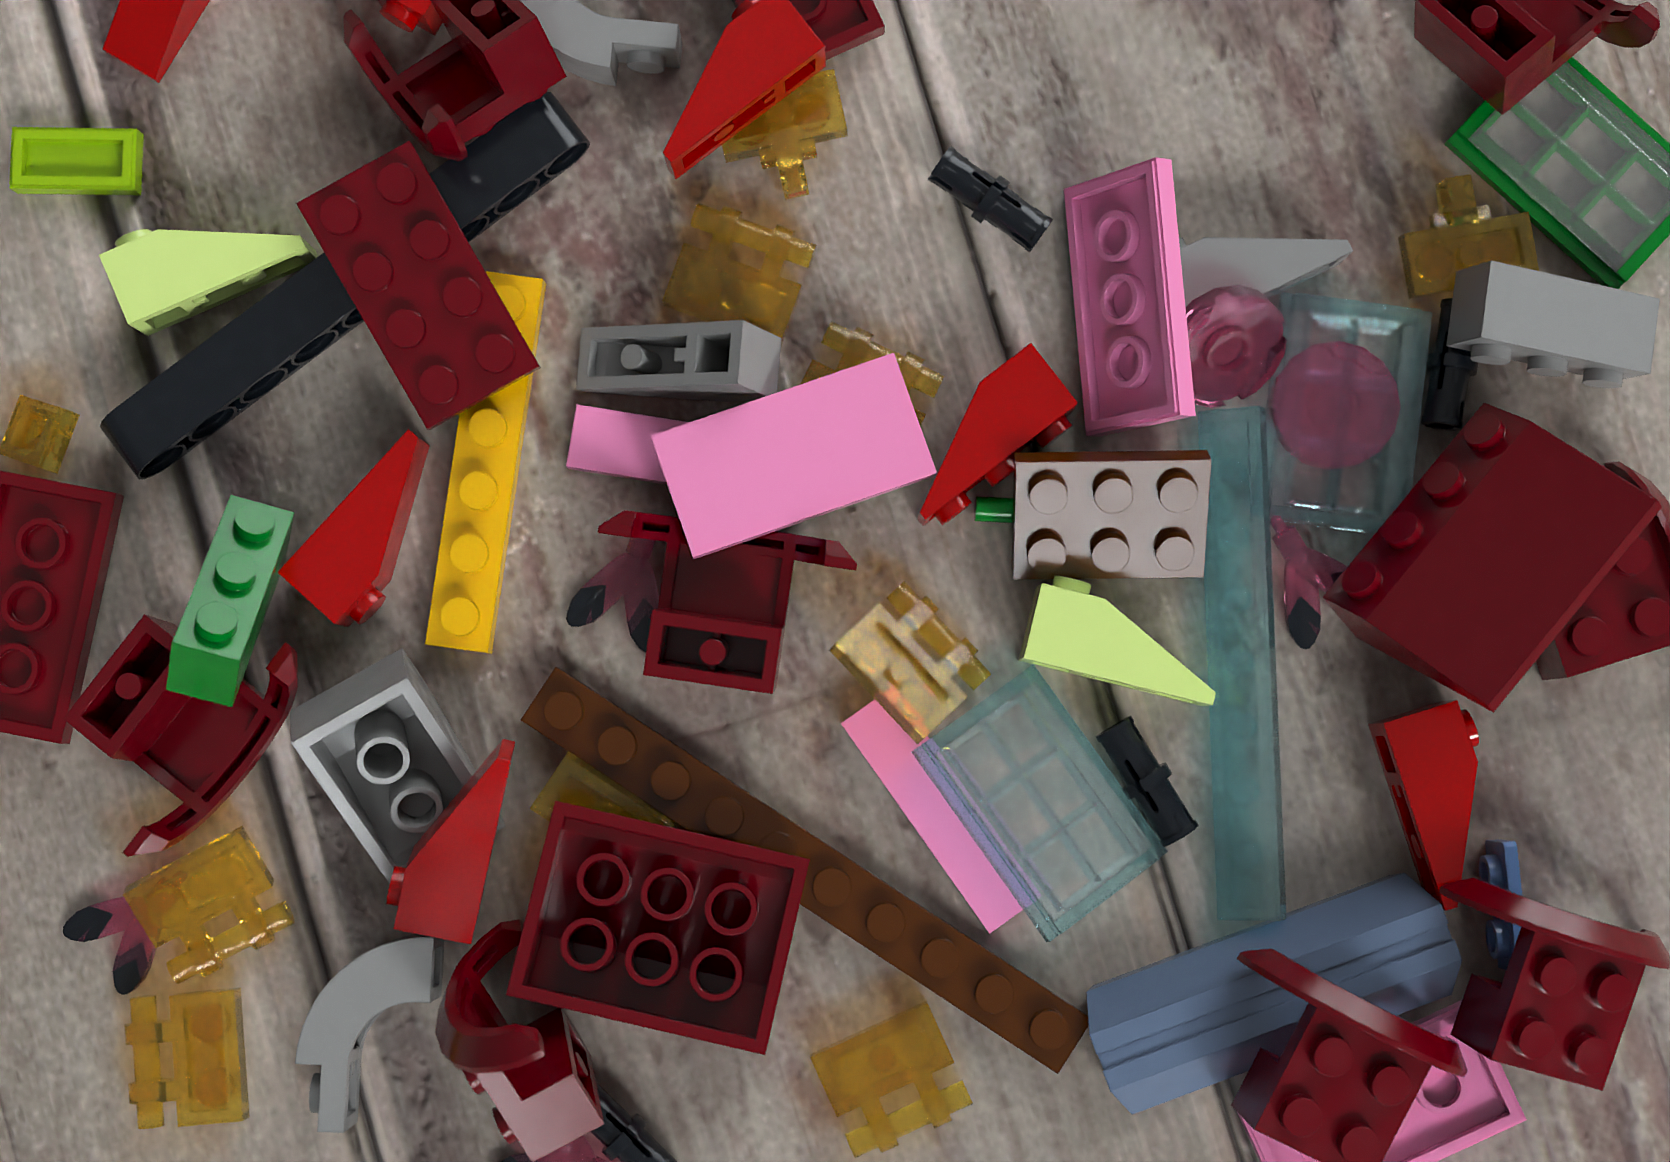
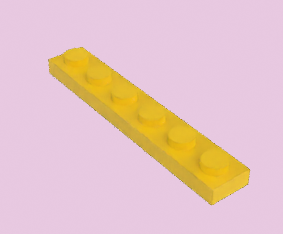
M486 271L536 358L546 290L544 279ZM533 373L459 414L425 645L492 654Z

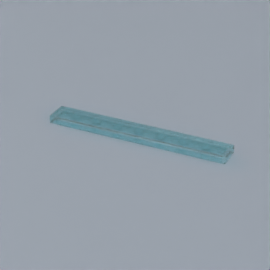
M1249 406L1198 411L1199 450H1208L1212 460L1204 587L1208 686L1216 692L1214 703L1209 706L1217 919L1282 921L1287 919L1266 408Z

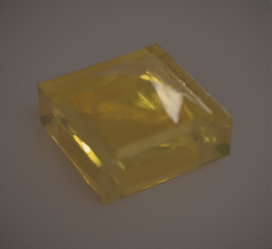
M20 395L1 442L0 455L58 474L80 415L67 409Z

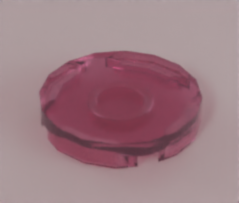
M1242 285L1218 287L1193 299L1185 307L1195 404L1214 408L1226 406L1223 401L1230 400L1235 396L1243 400L1256 393L1274 375L1285 355L1287 339L1283 336V324H1285L1282 313L1259 290Z
M1342 341L1314 344L1292 357L1275 378L1268 402L1270 419H1273L1274 428L1278 433L1276 436L1284 449L1302 463L1325 470L1356 466L1380 452L1395 432L1400 412L1397 383L1385 363L1364 347Z

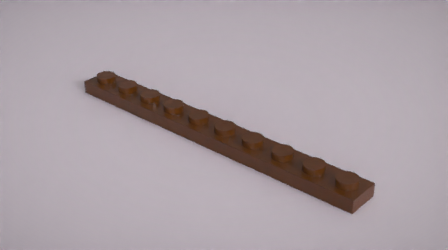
M554 668L521 718V721L690 832L810 859L800 905L1058 1074L1088 1028V1015L561 668Z

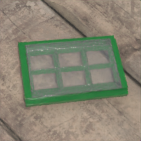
M1573 56L1504 115H1501L1484 100L1444 143L1446 147L1602 286L1619 289L1670 235V143Z

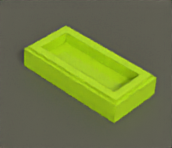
M12 127L9 188L17 194L141 195L144 134L137 128Z

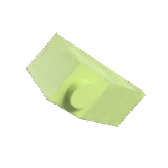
M164 229L132 231L118 238L115 242V248L99 254L127 323L147 336L299 271L318 257L316 250L300 235Z
M1054 576L1052 585L1041 583L1036 587L1018 661L1199 706L1213 705L1216 695L1213 689L1105 598L1089 595L1091 584L1073 578Z

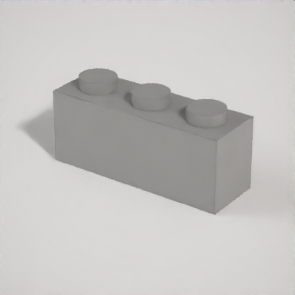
M1490 260L1456 271L1447 346L1471 351L1470 359L1478 363L1504 365L1514 360L1528 363L1527 372L1534 375L1560 377L1570 372L1583 375L1582 383L1587 386L1622 387L1623 379L1651 374L1660 299Z

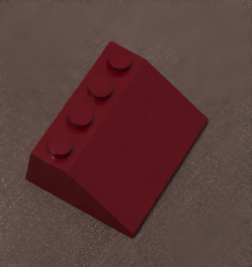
M1483 403L1324 594L1323 599L1358 639L1494 713L1662 506L1653 496L1534 422Z
M555 800L506 995L765 1055L810 859Z

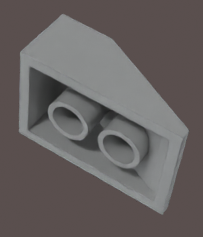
M401 648L290 710L291 744L390 884L394 866L406 868L415 844L476 772L436 698L404 649ZM501 815L499 817L497 831L505 827V823Z

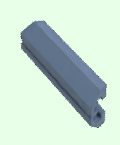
M1406 873L1387 875L1093 985L1086 992L1089 1036L1096 1055H1098L1101 1062L1103 1074L1110 1092L1131 1114H1135L1249 1071L1260 1048L1281 1057L1308 1002L1276 985L1237 960L1239 953L1244 951L1272 948L1334 984L1395 1015L1452 995L1463 959L1456 941L1452 939L1447 924L1449 923L1441 903Z

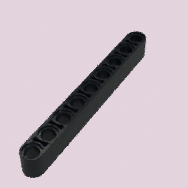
M548 91L539 99L519 107L495 124L489 132L479 136L467 145L468 156L460 162L449 159L432 171L430 176L468 242H470L571 167L585 154L590 146V142L556 97ZM322 253L113 409L102 420L100 428L139 480L153 477L174 464L364 320L326 254Z

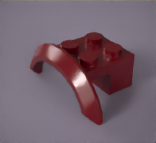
M431 0L452 40L398 75L375 43L361 19L351 9L345 12L343 17L344 43L400 122L425 150L435 156L460 162L468 156L465 146L466 142L489 132L498 121L524 104L539 99L547 92L548 88L567 77L537 16L520 0Z
M1415 0L1414 38L1501 115H1504L1595 37L1623 48H1640L1654 40L1660 29L1658 10L1649 2L1636 6L1624 5L1614 0Z
M1621 462L1604 463V466L1656 498L1662 508L1536 660L1542 680L1569 678L1670 646V504L1649 479Z
M624 510L598 527V533L667 542L658 608L652 610L643 675L773 694L777 686L794 562L801 561L854 571L857 569V563L839 541L775 531L693 560L679 517Z
M144 614L67 712L63 720L110 758L134 762L183 802L161 820L148 826H142L122 852L124 855L129 857L161 852L177 844L202 825L253 769L287 718L298 689L297 651L285 642L265 668L269 671L270 675L266 695H263L246 680L242 679L233 707L166 690L171 646L178 627L173 623Z
M1476 878L1459 880L1441 886L1440 894L1478 911L1521 926L1502 982L1471 973L1450 1035L1492 1061L1603 1091L1646 965L1670 969V955L1660 937L1655 932L1642 929L1639 932L1578 915Z
M520 919L500 922L493 927L459 961L438 1008L435 1034L442 1054L457 1069L463 1071L473 1091L478 1095L486 1091L495 1104V1107L492 1108L493 1116L504 1139L509 1144L519 1141L530 1160L534 1162L604 1125L591 1055L563 1009L557 1008L527 1025L516 1023L508 1025L481 982L485 974L505 954L519 945L524 924Z
M1272 948L1239 953L1237 960L1308 1002L1281 1057L1260 1048L1231 1104L1254 1130L1319 1162H1382L1431 1066L1456 1076L1465 1077L1468 1069L1457 1041L1447 1036L1443 1037L1380 1008Z

